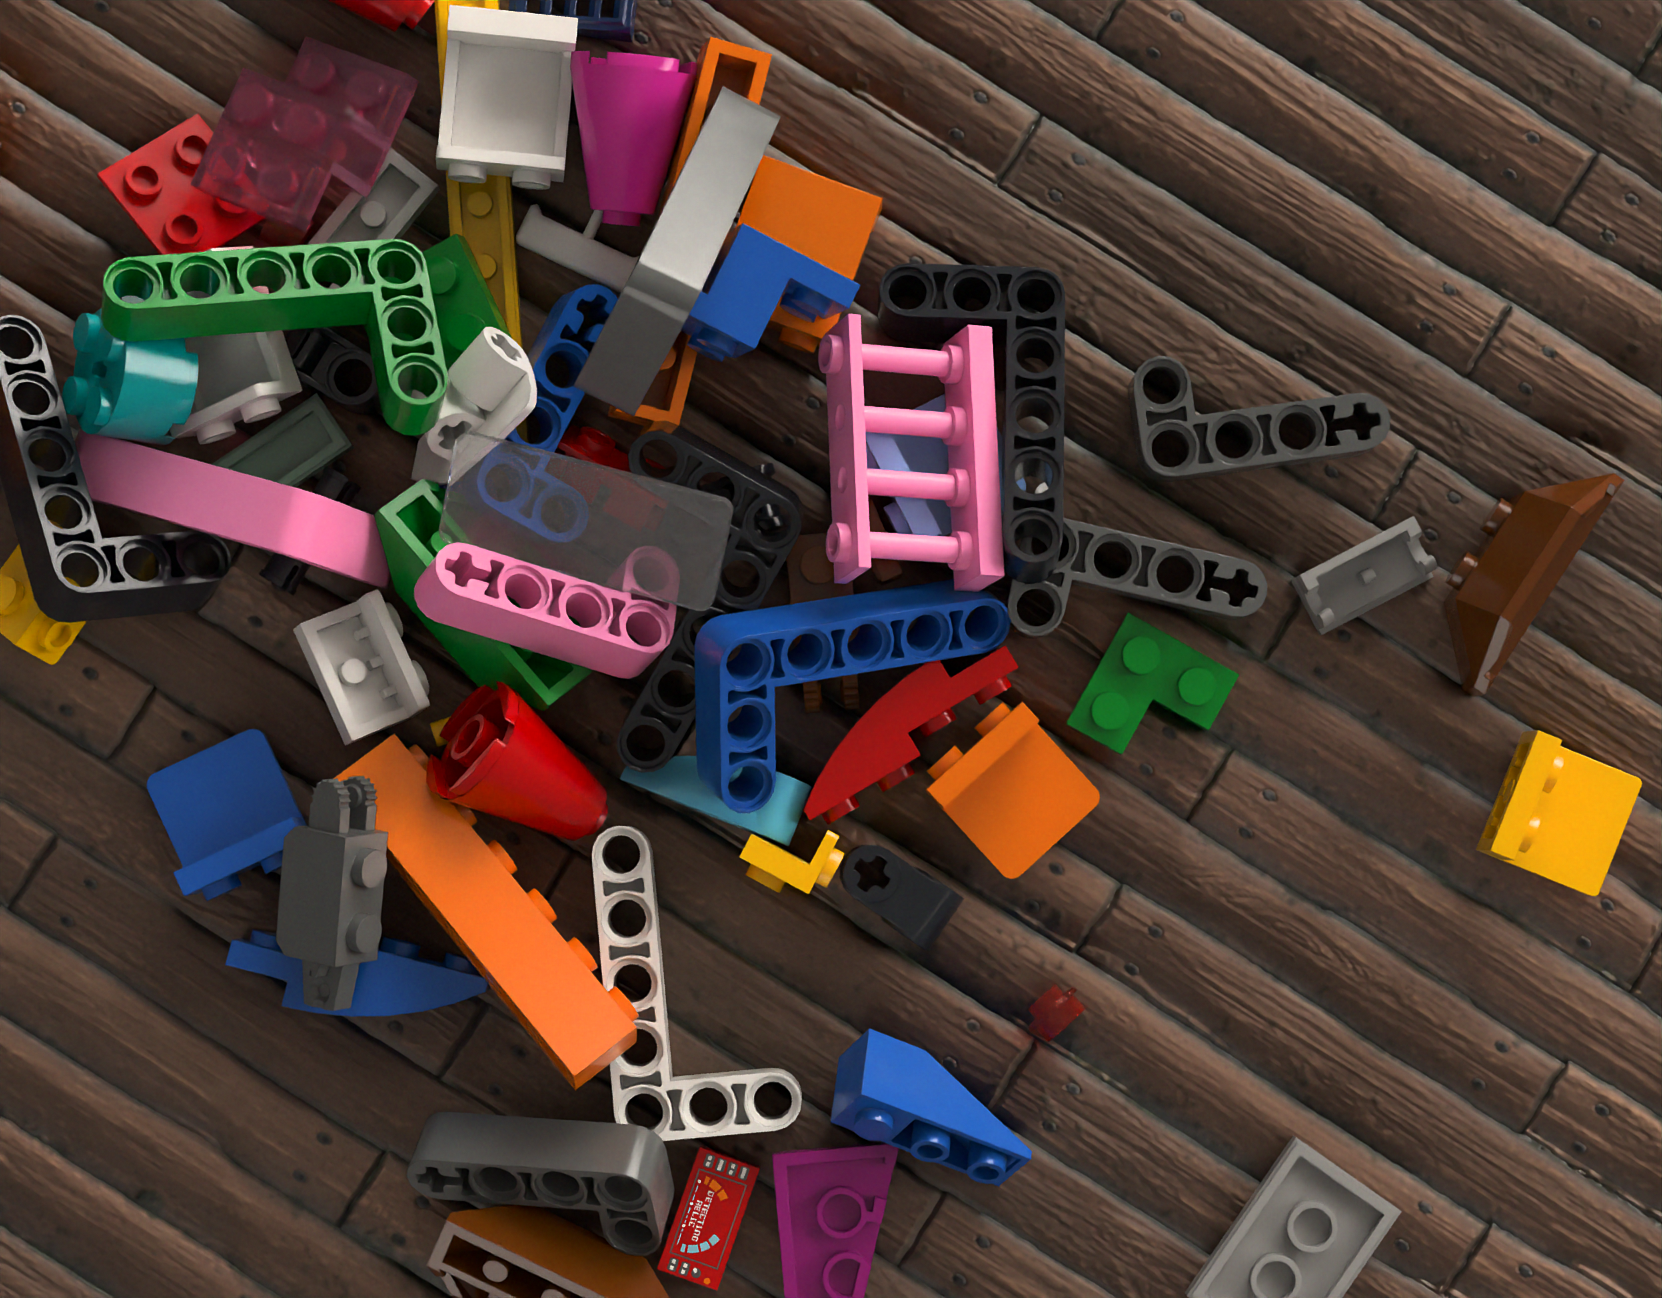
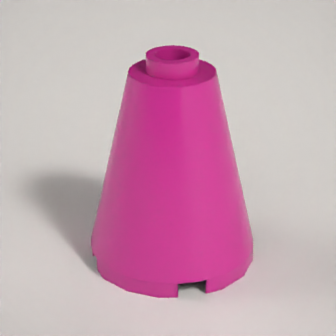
M572 51L570 70L590 209L603 211L602 223L640 227L641 214L654 215L696 82L697 63L688 62L679 65L680 59L607 52V59L591 57L589 64L590 51Z

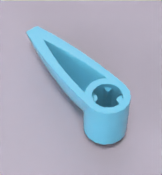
M696 756L672 757L663 768L654 772L641 773L626 766L620 777L624 782L787 847L790 845L812 790V786L776 771L774 793L769 801L757 811L737 813L729 809L699 779ZM743 767L732 774L729 782L734 781L740 775Z

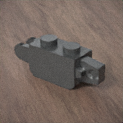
M365 776L348 777V780L343 781L325 779L321 780L320 783H316L317 787L313 788L314 794L311 795L313 802L310 803L309 825L296 826L284 837L276 942L285 956L302 960L304 1004L330 1011L351 1008L359 964L377 960L378 946L382 934L381 910L384 878L387 872L386 851L388 832L375 829L377 805L375 804L377 797L375 793L377 790L374 789V783L370 782V778L365 779Z

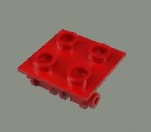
M198 113L97 174L98 179L159 255L205 252L210 248H220L276 212L275 208Z

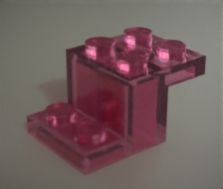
M306 36L285 83L243 67L190 185L205 194L306 233L328 183L366 198L368 197L419 82L408 73Z

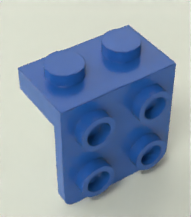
M248 729L152 774L147 780L148 792L183 866L182 869L173 873L184 896L203 893L208 902L241 887L242 883L238 875L261 865L265 874L282 868L284 837L294 827L307 825L266 735L258 729Z

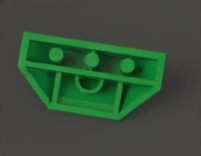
M424 478L376 512L374 517L396 593L478 687L487 685L491 689L496 690L498 689L496 681L504 682L513 688L529 706L545 711L590 675L592 669L438 623L426 617L417 606L414 599V587L418 578L439 551L446 545L457 542L474 545L558 572L529 538L478 511L469 503L465 493L439 488L438 483ZM507 596L508 600L513 605H515L518 608H521L520 605L514 599ZM568 615L569 619L574 624L580 626L579 622L575 618Z

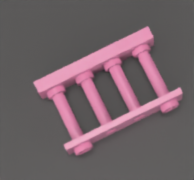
M847 314L824 334L818 354L819 367L822 373H826L832 524L826 536V554L828 560L834 562V583H849L871 568V558L948 563L949 568L954 572V590L979 592L1005 576L992 327L967 325L943 344L941 351L862 344L861 315ZM863 370L938 376L939 380L945 385L946 409L944 412L864 406ZM866 432L941 438L948 447L949 470L947 474L867 469ZM868 495L944 500L951 510L952 533L949 537L870 532Z

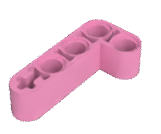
M457 542L446 545L439 551L418 578L414 587V599L418 608L425 616L438 623L618 678L630 679L639 676L670 644L674 631L681 573L680 567L673 555L658 545L646 544L637 547L609 577L604 587L474 545ZM637 579L642 581L647 586V588L643 587L637 581ZM507 596L514 599L520 605L521 608H518L515 605H513L508 600ZM568 615L575 618L579 622L580 626L574 624L569 619ZM628 634L634 636L639 644L635 643Z

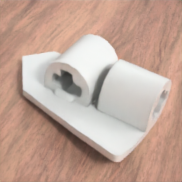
M485 327L447 371V390L440 417L436 425L427 433H424L418 441L411 479L418 482L424 478L439 485H453L504 440L535 408L537 403V386L529 359L524 350L511 337L499 329ZM413 390L411 395L413 399L427 398L417 390Z

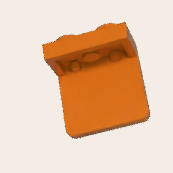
M1003 702L1000 703L974 727L982 736L981 739L964 754L956 746H953L927 770L935 781L925 789L1004 877L1009 879L1021 876L1092 811L1100 800L1097 788L1037 724L1040 720L1023 702L1019 703L1012 710Z

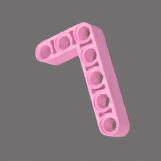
M82 429L78 430L75 445L92 501L281 554L357 581L385 589L388 588L391 573L374 515L302 489L124 440L91 435Z

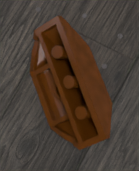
M1612 473L1529 490L1512 497L1510 502L1503 498L1496 502L1480 527V530L1487 534L1484 542L1475 555L1466 551L1454 565L1445 581L1446 584L1453 587L1444 601L1463 691L1473 697L1486 694L1604 510L1625 481L1624 479Z
M503 1205L450 1212L426 1265L436 1277L442 1278L453 1298H669L646 1258L625 1254L616 1250L605 1238L538 1206Z

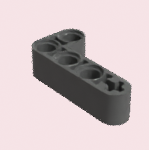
M1156 356L1146 360L1134 373L1128 385V400L1137 460L1140 469L1147 477L1157 482H1176L1356 457L1369 452L1386 438L1390 429V415L1387 407L1379 398L1368 393H1353L1196 415L1191 380L1187 369L1179 361L1168 356ZM1152 373H1162L1168 376L1173 381L1175 387L1173 401L1166 404H1156L1150 401L1145 396L1142 388L1144 377ZM1353 410H1356L1359 420H1369L1371 429L1362 434L1360 440H1358L1355 430L1335 431L1326 438L1327 426L1344 422L1353 415ZM1322 412L1326 413L1325 419L1322 415ZM1296 418L1307 426L1309 442L1306 448L1294 450L1284 445L1278 434L1281 420ZM1225 426L1234 427L1243 433L1247 442V449L1243 457L1237 459L1228 458L1219 452L1215 444V435L1219 428ZM1161 435H1170L1177 438L1184 449V459L1181 465L1165 467L1159 464L1152 454L1153 440ZM1326 439L1329 444V447L1325 446Z
M1063 518V540L1066 546L1063 559L1057 563V567L1052 575L1041 583L1025 584L1011 578L1005 606L1008 609L1011 621L1010 628L1015 634L1026 639L1044 637L1061 623L1065 614L1071 584L1223 620H1238L1254 613L1263 605L1267 596V581L1264 573L1255 564L1243 559ZM1033 537L1021 538L1018 549L1025 554L1034 556L1031 549ZM1114 545L1125 553L1127 569L1123 576L1116 579L1107 578L1096 570L1094 554L1098 547ZM1175 559L1182 562L1187 568L1189 583L1183 592L1171 593L1159 585L1156 574L1161 561ZM1204 565L1212 568L1206 579L1209 581L1226 583L1233 579L1235 574L1241 576V587L1250 590V597L1241 599L1234 607L1229 605L1230 597L1227 592L1210 588L1203 592L1204 601L1196 599V595L1204 582ZM1038 592L1049 600L1052 607L1051 617L1046 624L1039 627L1030 626L1019 618L1017 602L1023 594Z
M437 1112L430 1115L425 1121L407 1168V1179L411 1186L418 1192L436 1199L598 1211L603 1234L607 1242L616 1250L634 1256L649 1255L660 1246L675 1190L667 1151L662 1138L646 1127L633 1124Z

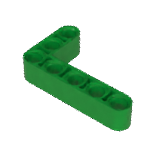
M381 239L127 257L111 264L104 274L101 320L104 328L112 336L123 341L137 342L366 324L381 410L386 423L397 432L416 436L431 430L440 417L447 390L448 375L427 264L422 252L414 244L405 240ZM395 277L397 279L402 280L404 283L392 284L390 282L385 281L383 278ZM323 281L332 282L341 288L329 289L318 283ZM253 287H269L275 292L270 294L260 293L254 290ZM202 291L211 297L204 299L194 298L188 295L187 292ZM124 296H137L143 299L144 302L136 304L127 303L120 298ZM406 333L415 340L402 341L392 334ZM417 390L427 398L413 399L402 391Z

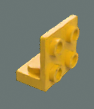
M1542 731L1522 732L1476 850L1585 895L1597 896L1642 786V781L1636 776L1560 746L1561 739Z

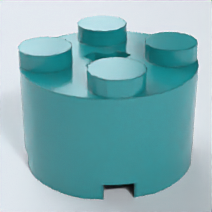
M101 308L95 314L82 313L75 323L73 332V343L77 350L74 375L68 377L62 391V400L66 414L75 415L79 426L87 434L157 445L170 444L175 437L167 435V432L172 424L185 425L193 406L198 381V353L186 351L184 338L137 342L120 340L112 336L104 328L101 320Z

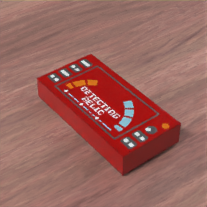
M700 1145L657 1270L718 1290L760 1166Z

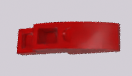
M1006 645L951 678L940 660L927 662L907 675L884 694L851 728L834 750L817 778L803 809L809 820L821 814L827 825L860 806L854 794L877 782L881 791L885 792L915 774L909 762L921 754L908 733L919 728L924 738L958 719L952 710L953 706L974 695L978 704L982 705L1012 687L1006 675L1019 667Z

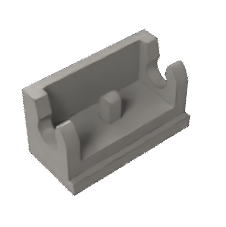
M1414 516L1291 579L1320 636L1434 577L1431 571L1437 569V562L1434 556H1428L1419 541L1422 530Z

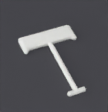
M538 204L531 205L516 235V242L520 246L619 293L622 292L639 256L630 257L594 240L603 217V211L594 210L583 234L543 216Z

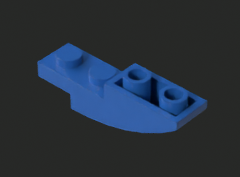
M253 929L250 939L243 937L232 939L225 964L288 981L281 1005L283 1007L319 1014L351 1017L391 1016L422 1012L455 1004L492 989L466 956L445 952L442 963L419 957L421 945L383 936L381 947L378 946L377 960L359 964L351 1008L336 1011L324 1010L304 1004L302 960L285 956L276 942L275 933Z

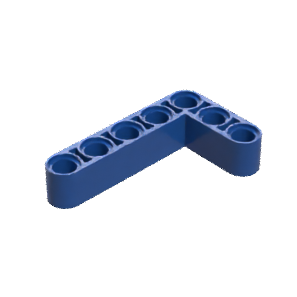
M954 579L725 614L710 619L698 632L694 647L696 761L699 779L729 809L737 813H751L759 810L771 798L776 783L775 687L988 652L999 646L1009 632L1011 621L1008 609L1004 603L983 589L979 592L954 590ZM975 609L972 618L966 622L969 613ZM918 617V621L914 628L907 633V629L911 622ZM860 626L857 636L848 642L852 631ZM802 635L797 647L788 652L791 642L796 637ZM742 644L739 654L732 661L727 662L730 652L736 646ZM742 706L738 717L728 723L732 712ZM743 767L740 775L734 781L729 782L732 774Z

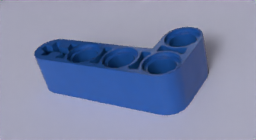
M598 284L585 285L561 296L553 305L527 355L537 386V403L531 413L540 424L538 440L534 444L525 442L520 438L515 428L504 440L466 472L463 482L464 493L469 503L478 511L530 540L541 544L570 541L580 536L586 529L590 518L589 503L584 494L576 487L545 469L585 392L575 388L574 384L618 300L611 290ZM588 304L591 307L588 317L596 324L581 330L577 334L584 315L576 310V308ZM574 334H577L574 341L564 339ZM551 355L561 358L568 367L569 378L564 388L554 386L546 376L545 365ZM493 466L502 468L511 479L510 494L504 501L492 496L487 488L486 478ZM549 497L555 498L562 503L566 512L564 526L558 532L551 530L543 520V505Z

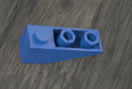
M869 1028L839 1056L831 1123L852 1130L861 1138L884 1142L910 1152L921 1161L939 1163L967 1174L976 1182L1000 1186L1031 1160L1032 1151L926 1050Z

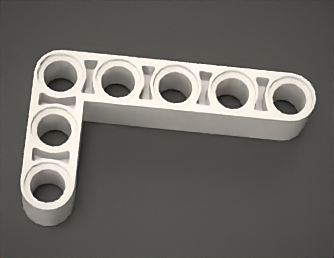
M619 825L606 829L597 837L592 850L603 987L607 992L614 986L617 987V974L623 966L635 964L646 969L652 981L649 994L639 1000H628L639 1016L633 1021L637 1029H644L651 1033L657 1043V1054L650 1062L643 1064L634 1063L622 1053L610 1063L616 1123L636 1125L629 1118L627 1111L628 1102L635 1095L643 1093L656 1097L662 1105V1120L648 1129L654 1131L663 1141L767 1132L786 1128L795 1121L801 1110L802 1092L799 1082L795 1077L783 1069L762 1068L673 1077L653 850L650 840L642 831L635 827ZM620 835L633 839L640 850V860L637 866L627 873L613 870L608 865L605 857L608 843ZM633 900L644 909L646 922L643 930L638 935L624 936L618 933L612 926L611 911L619 901ZM779 1082L790 1091L792 1103L783 1114L777 1116L767 1115L756 1106L755 1093L764 1083ZM706 1087L715 1088L720 1091L726 1098L728 1105L725 1115L713 1122L703 1121L698 1118L691 1107L693 1094Z

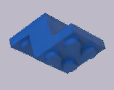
M742 223L726 235L704 286L681 331L691 336L687 343L690 348L708 358L722 362L725 356L737 358L756 348L780 297H783L779 304L782 309L802 320L813 323L817 316L827 319L849 309L860 284Z

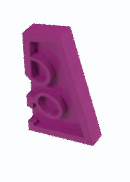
M879 1142L772 1152L785 1298H864L899 1148Z

